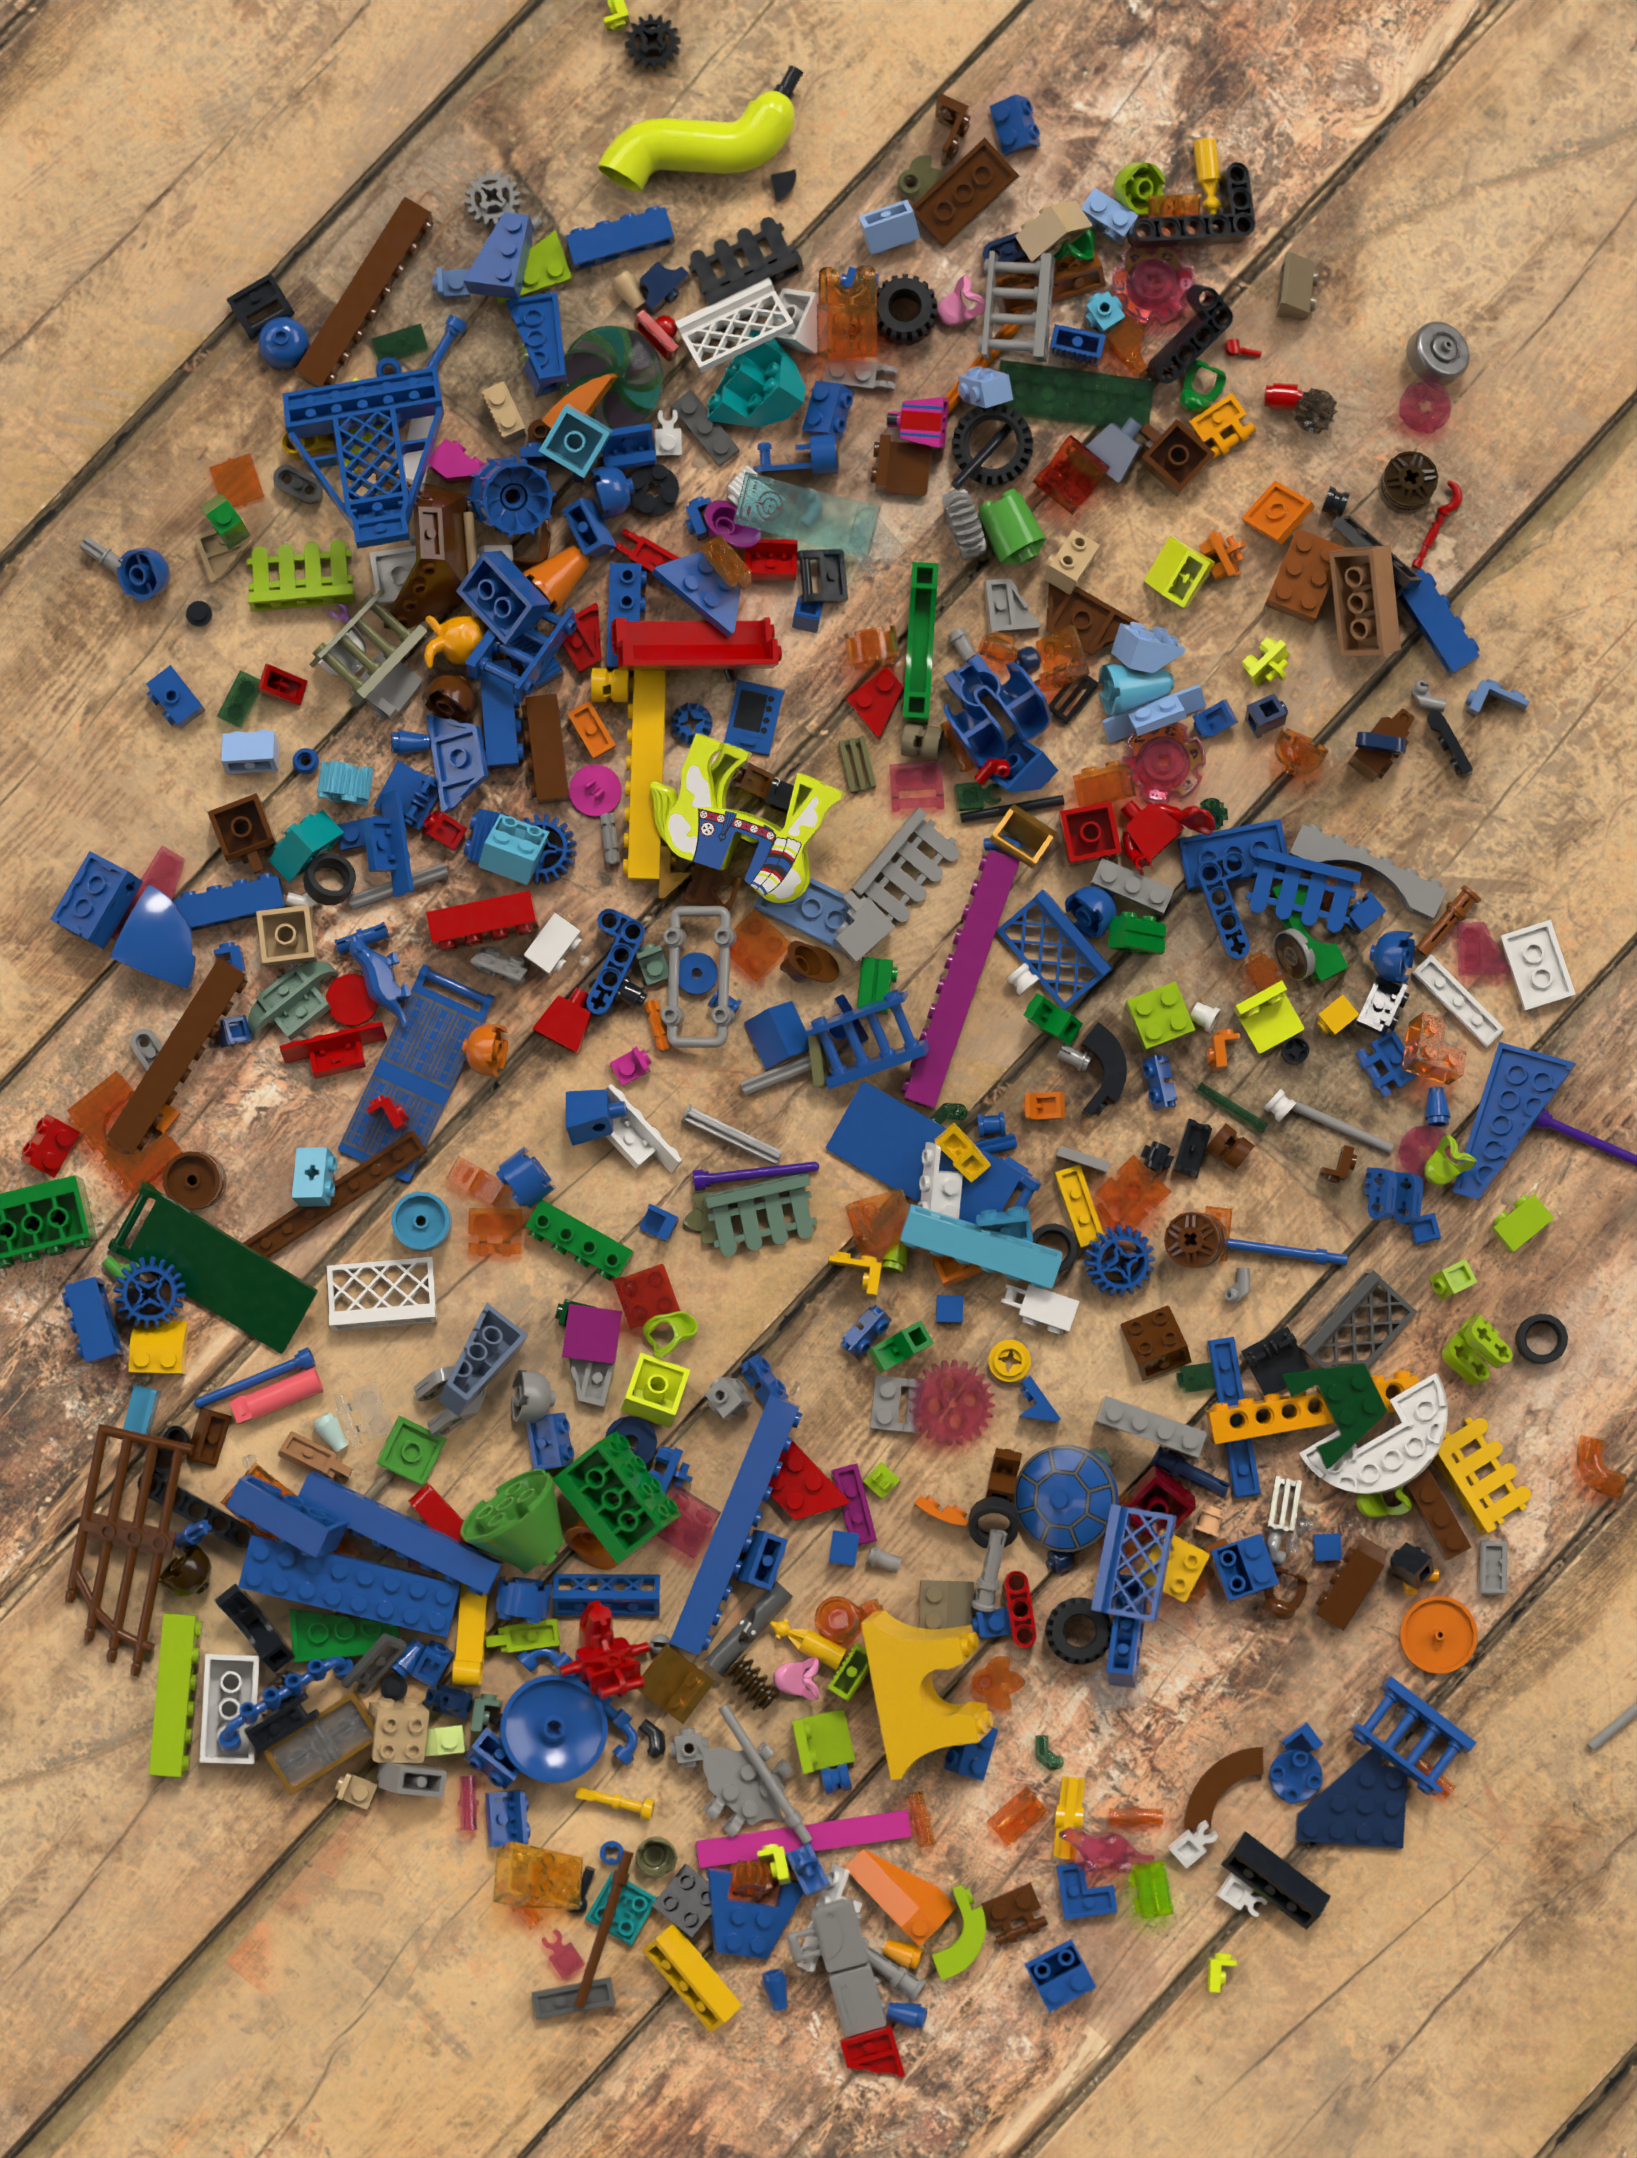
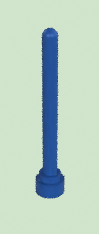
M449 315L445 322L446 327L444 330L446 332L425 369L438 368L454 338L464 333L468 325L454 315ZM408 420L401 421L399 429L403 428Z
M309 1347L299 1350L298 1354L294 1355V1359L196 1398L194 1405L196 1408H202L297 1368L308 1370L316 1367L312 1352Z

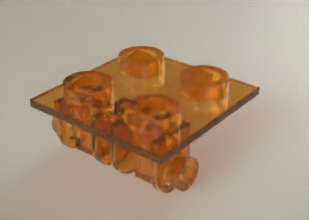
M754 908L734 929L737 940L730 947V958L757 982L786 952L790 941Z

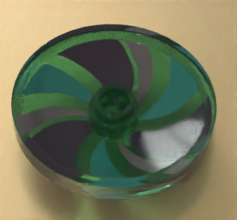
M601 326L582 334L568 349L565 355L567 381L561 382L563 396L595 378L607 374L618 376L590 414V417L610 429L638 425L653 412L662 394L664 373L658 353L652 344L640 333L622 326Z

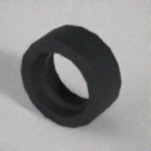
M323 853L316 856L309 863L303 878L304 889L309 897L323 905H337L344 902L352 892L356 881L355 870L351 863L343 856L335 853ZM320 868H330L337 871L344 880L343 888L338 891L323 888L315 879L316 871Z
M1056 1223L1045 1224L1037 1228L1033 1233V1243L1038 1244L1041 1237L1050 1233L1059 1234L1065 1239L1068 1245V1252L1058 1270V1273H1061L1068 1269L1076 1259L1078 1252L1077 1240L1073 1233L1065 1226Z
M1540 1313L1528 1317L1520 1324L1516 1331L1515 1342L1519 1353L1524 1359L1534 1364H1546L1556 1361L1563 1355L1567 1348L1568 1334L1565 1326L1558 1318L1550 1314ZM1539 1323L1551 1326L1557 1335V1344L1554 1350L1544 1355L1531 1351L1526 1342L1529 1329Z
M995 1496L983 1498L976 1502L970 1510L968 1518L970 1537L976 1544L987 1549L990 1533L980 1529L978 1521L986 1514H1002L1008 1518L1010 1523L1009 1527L1004 1530L1007 1533L1004 1544L1005 1548L1017 1538L1019 1531L1018 1511L1011 1502L1004 1498Z

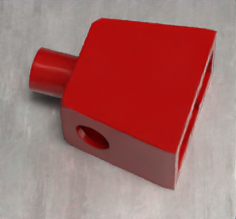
M576 987L569 1000L558 995L534 1025L533 1031L578 1055L592 1017L591 1012L583 1008L589 994Z

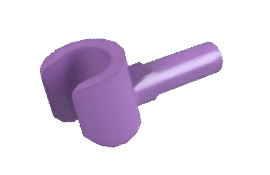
M335 603L340 608V614L337 616L334 612L328 611L329 616L348 623L351 618L348 615L346 606Z

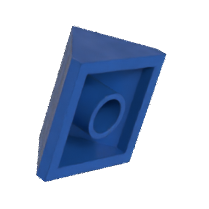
M793 1001L768 1008L744 1022L766 1070L809 1051L806 1030Z

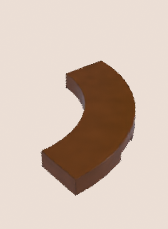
M1251 1747L1233 1752L1206 1770L1188 1799L1184 1816V1829H1197V1826L1205 1820L1209 1824L1207 1829H1211L1213 1812L1222 1794L1231 1785L1245 1777L1264 1774L1263 1747Z

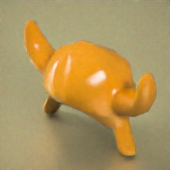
M427 616L425 618L426 622L437 635V638L431 640L425 647L424 658L429 669L432 668L434 656L440 652L452 664L465 665L469 656L486 634L485 622L480 617L477 619L473 616H460L439 624L433 616ZM502 652L499 653L503 660H508V655Z

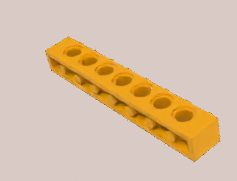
M1400 1370L1393 1372V1377L1384 1378L1383 1374L1371 1376L1385 1404L1387 1413L1396 1412L1390 1399L1386 1397V1389L1390 1385H1395L1397 1387V1396L1418 1384V1375L1410 1373L1409 1370ZM1317 1386L1315 1391H1304L1293 1397L1290 1395L1280 1397V1393L1264 1395V1400L1254 1401V1398H1245L1238 1400V1405L1228 1406L1227 1402L1212 1405V1409L1205 1410L1210 1440L1214 1444L1334 1423ZM1313 1399H1318L1320 1403L1319 1409L1314 1413H1310L1308 1411V1403ZM1286 1404H1292L1294 1407V1412L1290 1417H1283L1282 1408ZM1265 1408L1268 1412L1267 1419L1263 1422H1257V1411ZM1235 1413H1240L1242 1416L1240 1425L1232 1427L1229 1422L1230 1417Z

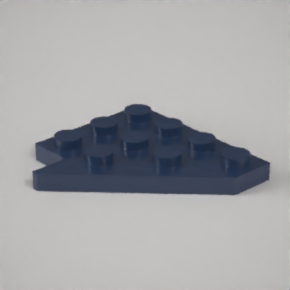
M1370 1748L1297 1813L1295 1840L1403 1848L1407 1775L1396 1766L1381 1765L1382 1755L1373 1748Z

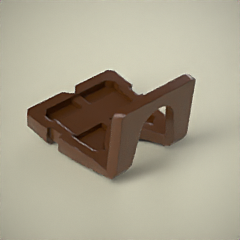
M547 518L541 524L539 559L513 557L515 565L536 566L548 559L552 526Z
M696 862L690 877L692 882L688 883L683 899L693 904L699 903L700 906H723L729 911L732 908L742 878L739 876L731 877L718 869ZM730 884L733 886V891L730 899L724 904L718 898L715 889Z

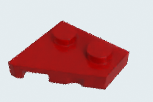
M596 602L575 614L577 621L576 629L562 643L579 674L602 661L599 609Z
M885 667L846 698V701L877 739L883 733L884 727L903 690V685L890 669Z
M891 2025L840 2040L847 2068L865 2069L879 2074L883 2072L897 2075V2077L906 2076Z

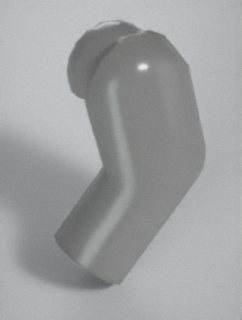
M1423 680L1417 681L1412 688V693L1418 705L1424 709H1438V711L1444 712L1446 699L1432 697L1428 689L1429 684Z
M1236 1268L1237 1282L1224 1292V1298L1227 1302L1232 1304L1238 1303L1249 1294L1250 1268Z

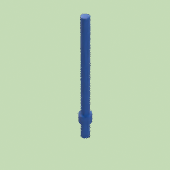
M1190 1235L1192 1240L1190 1244H1197L1195 1241L1197 1235ZM1228 1238L1227 1249L1314 1261V1264L1321 1265L1326 1263L1347 1265L1348 1255L1327 1252V1249L1316 1248V1250Z

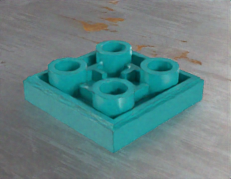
M613 1871L585 1917L586 1920L598 1927L614 1882L611 1880ZM628 1881L627 1885L623 1886L608 1933L632 1945L653 1908L651 1905L657 1897Z

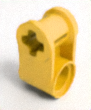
M285 433L281 440L284 454L290 459L302 458L297 450L287 448V444L290 441L288 433ZM327 434L319 435L321 441L318 440L317 436L298 440L309 455L322 453L334 447L333 442L329 441Z

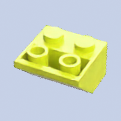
M1170 535L1144 581L1161 595L1181 607L1187 608L1190 606L1215 562Z

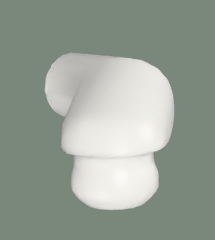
M289 892L285 904L293 907L309 905L313 908L319 903L309 897L307 892L302 896Z

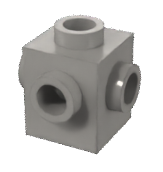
M720 1377L712 1382L710 1385L711 1389L705 1394L710 1401L708 1403L710 1408L724 1419L734 1420L753 1403L744 1392L746 1390L745 1386L737 1378Z
M695 1728L679 1730L680 1735L674 1736L675 1742H670L672 1758H677L678 1763H684V1768L699 1766V1760H703V1754L699 1747L702 1746L709 1749L707 1737L702 1738V1732H696ZM685 1744H693L694 1751L686 1753L684 1750Z

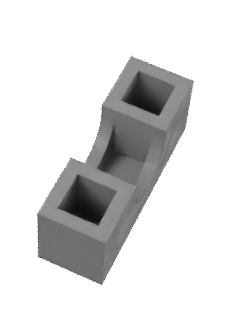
M1101 858L1090 886L1108 891L1112 896L1117 895L1136 903L1139 908L1160 917L1163 916L1174 891L1173 888L1141 876Z

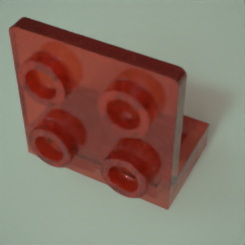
M1069 435L1050 463L1037 474L1032 482L1073 515L1086 503L1110 469V466L1075 437Z
M664 1264L656 1265L626 1277L621 1276L612 1279L631 1331L643 1327L649 1319L656 1315L680 1311Z

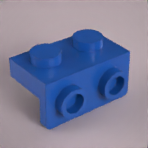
M1015 94L989 106L1003 155L1008 156L1026 147L1036 148L1041 145L1039 140L1040 131L1034 123L1032 116L1033 107L1027 97Z
M815 380L802 430L806 433L818 435L836 434L838 441H840L846 428V420L853 403L854 392L841 383Z
M651 423L612 429L613 432L602 449L604 465L617 467L620 470L657 463Z
M991 1727V1730L978 1743L950 1746L945 1757L944 1769L984 1781L998 1729Z
M512 1790L485 1793L489 1847L528 1845L531 1830L527 1822L526 1811H528L529 1802L525 1791Z

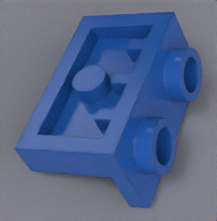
M565 1413L545 1415L543 1419L537 1422L526 1423L534 1469L547 1470L569 1466L574 1462V1449L569 1437L570 1425Z

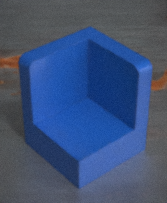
M649 1203L640 1229L668 1242L679 1218Z
M833 1530L829 1562L855 1566L859 1534Z
M1305 1721L1279 1740L1287 1751L1299 1749L1309 1753L1323 1745L1322 1741Z

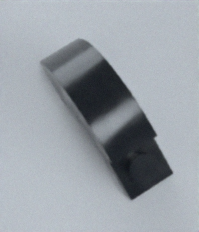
M1097 1022L1081 1043L1082 1047L1098 1059L1103 1069L1102 1085L1082 1111L1089 1118L1093 1114L1097 1116L1101 1114L1108 1105L1104 1101L1106 1098L1113 1104L1116 1103L1124 1089L1127 1077L1126 1057L1119 1041L1099 1022Z
M236 1583L215 1599L218 1607L237 1625L254 1647L260 1659L274 1673L295 1657L284 1638L265 1613L245 1591L243 1592L241 1588H238Z

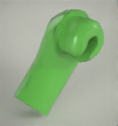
M111 1255L101 1264L115 1279L117 1277L126 1278L121 1272L123 1268H127L130 1272L132 1271L130 1264L120 1265Z

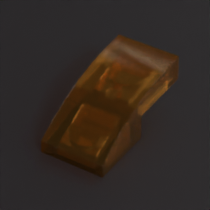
M1201 194L1149 195L1148 218L1200 215Z
M458 1156L446 1177L450 1182L494 1207L507 1187L499 1178Z

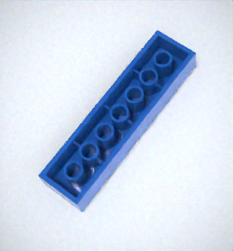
M251 1533L238 1588L438 1636H448L460 1588L459 1583L454 1584L446 1579L334 1552L327 1553L318 1558H309L304 1556L300 1552L301 1549L294 1545H286L276 1538Z

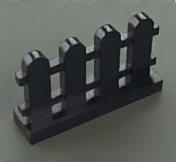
M765 217L760 222L761 232L755 235L752 234L750 229L742 228L737 232L738 243L732 246L726 240L718 239L713 245L715 254L706 257L705 253L701 250H695L691 253V265L688 266L691 274L697 273L703 285L699 290L702 296L704 295L706 306H710L768 277L774 285L804 271L803 262L798 251L796 252L793 244L788 246L781 234L784 231V226L781 222L776 224L773 218ZM765 239L773 252L764 257L758 245V242ZM743 250L749 262V265L743 268L740 267L734 255ZM718 261L726 273V276L717 279L711 267L712 264Z

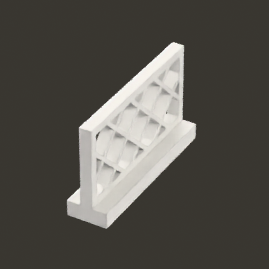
M769 277L675 322L684 345L687 346L701 373L795 329L794 322L775 292ZM775 303L772 311L764 310V308ZM751 315V317H750V319H749L748 322H746V321H739L740 319H743V318H745V317ZM758 316L768 317L765 325L755 323ZM774 319L786 321V323L779 326H771ZM728 326L725 333L715 332L721 328ZM735 327L745 328L741 336L732 334ZM751 330L761 331L760 335L754 338L748 337ZM705 337L702 344L692 343L700 338ZM711 338L721 340L718 347L708 345ZM728 341L738 342L731 349L725 348ZM704 352L714 353L712 358L704 362L701 361Z
M432 1257L327 1266L329 1326L332 1331L438 1322ZM427 1264L428 1274L420 1282L410 1272L417 1265ZM402 1266H410V1267L406 1270V1269H405L404 1267H402ZM390 1267H398L404 1272L395 1283H392L384 1276ZM377 1268H383L381 1272L377 1270ZM371 1269L377 1276L367 1286L357 1277L363 1270ZM345 1271L351 1278L340 1288L334 1283L333 1272ZM407 1276L418 1284L409 1295L398 1288ZM381 1278L391 1286L382 1298L372 1290L373 1286ZM354 1280L365 1288L356 1300L345 1292ZM427 1281L429 1283V1288H427L424 1285ZM334 1287L338 1290V1293L335 1296ZM422 1287L429 1293L430 1304H417L412 1297ZM396 1290L406 1299L399 1306L392 1307L385 1300ZM368 1292L379 1300L372 1309H365L359 1304ZM342 1294L352 1302L346 1311L335 1312V1302ZM382 1304L386 1306L384 1308H379Z

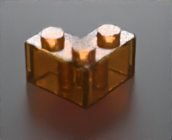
M1423 1012L1408 1023L1402 1070L1449 1085L1463 1076L1467 1052L1443 1044L1446 1019Z

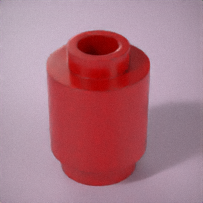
M1273 383L1272 385H1266L1264 406H1271V409L1296 411V406L1302 405L1303 390H1298V384Z

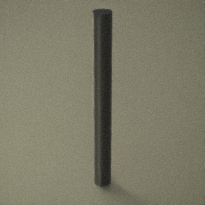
M1005 424L956 476L951 485L955 489H960L1011 434L1013 429Z
M1063 795L1013 803L1025 812L1065 805ZM1013 804L960 813L961 823L1005 816Z

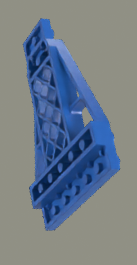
M437 367L282 393L289 441L354 531L357 549L410 540L408 524L444 416ZM434 415L427 438L406 442L401 441L399 423L401 421ZM385 424L380 430L372 427ZM392 428L394 438L387 435ZM359 429L354 435L347 432V430ZM367 432L374 436L369 443L361 439ZM334 433L337 452L331 455L311 458L298 439ZM342 437L348 440V442L344 446ZM381 440L389 444L383 451L376 448ZM355 445L363 448L357 455L349 452ZM395 449L397 459L390 455ZM423 450L409 491L403 456L406 453ZM369 453L377 456L372 463L364 460ZM345 458L351 461L347 466ZM384 461L392 464L387 471L378 468ZM335 465L340 467L344 503L319 468ZM358 465L366 469L360 476L353 473ZM398 469H399L400 479H398V478H396L395 476H393V475L397 472ZM373 473L380 477L375 484L367 481ZM348 478L354 481V483L350 487L348 483ZM387 481L395 485L389 492L382 489ZM361 486L368 489L363 497L355 493Z

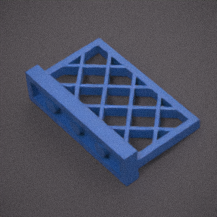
M1044 889L996 930L1022 962L1029 966V970L1038 976L1040 983L1063 1010H1066L1113 970ZM1035 904L1042 911V923L1027 922V911ZM1024 914L1023 922L1016 921ZM1045 917H1047L1052 924H1046ZM1012 924L1023 925L1022 940H1011L1004 931ZM1026 925L1041 926L1040 942L1025 941ZM1045 926L1056 927L1059 931V943L1044 942ZM1064 937L1069 944L1062 943V938ZM1015 943H1021V950L1015 945ZM1025 944L1040 945L1039 960L1027 959L1024 955ZM1043 945L1058 946L1057 962L1042 961ZM1062 946L1074 948L1077 952L1076 963L1061 962ZM1080 957L1086 962V964L1079 963ZM1032 963H1038V970ZM1042 963L1057 964L1056 980H1046L1041 975ZM1060 965L1075 966L1074 982L1059 981ZM1079 966L1090 967L1097 976L1088 983L1078 982ZM1049 983H1055V990ZM1059 983L1074 984L1073 996L1066 1002L1058 995ZM1077 985H1085L1077 992Z
M1111 1504L1091 1610L1157 1623L1177 1516ZM1131 1514L1139 1515L1144 1522V1525L1135 1532L1129 1526ZM1160 1519L1168 1520L1166 1531L1158 1537L1151 1525ZM1148 1528L1155 1540L1143 1548L1137 1536ZM1133 1540L1140 1551L1128 1559L1124 1553V1548L1127 1543ZM1158 1544L1162 1550L1161 1558L1153 1563L1146 1552ZM1143 1555L1149 1567L1138 1574L1132 1562ZM1128 1566L1134 1578L1123 1585L1119 1579L1120 1571ZM1153 1571L1157 1577L1156 1584L1148 1590L1141 1578ZM1138 1582L1144 1593L1133 1601L1126 1589ZM1123 1592L1129 1604L1121 1610L1113 1609L1115 1598ZM1146 1597H1148L1152 1604L1150 1615L1141 1614L1136 1606ZM1133 1608V1610L1135 1611V1613H1133V1612H1128V1611Z

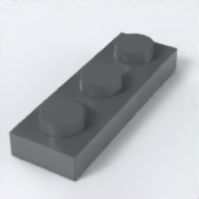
M689 390L671 404L672 410L677 411L678 417L719 467L740 452V449L720 424L707 419V408L692 390Z
M611 1977L593 1980L584 2009L574 2006L581 1982L532 1992L536 2020L616 2004Z

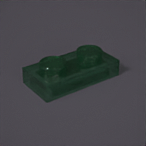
M421 323L371 338L378 362L386 357L398 360L429 350Z
M240 670L217 714V718L242 729L260 693L258 690L260 679Z

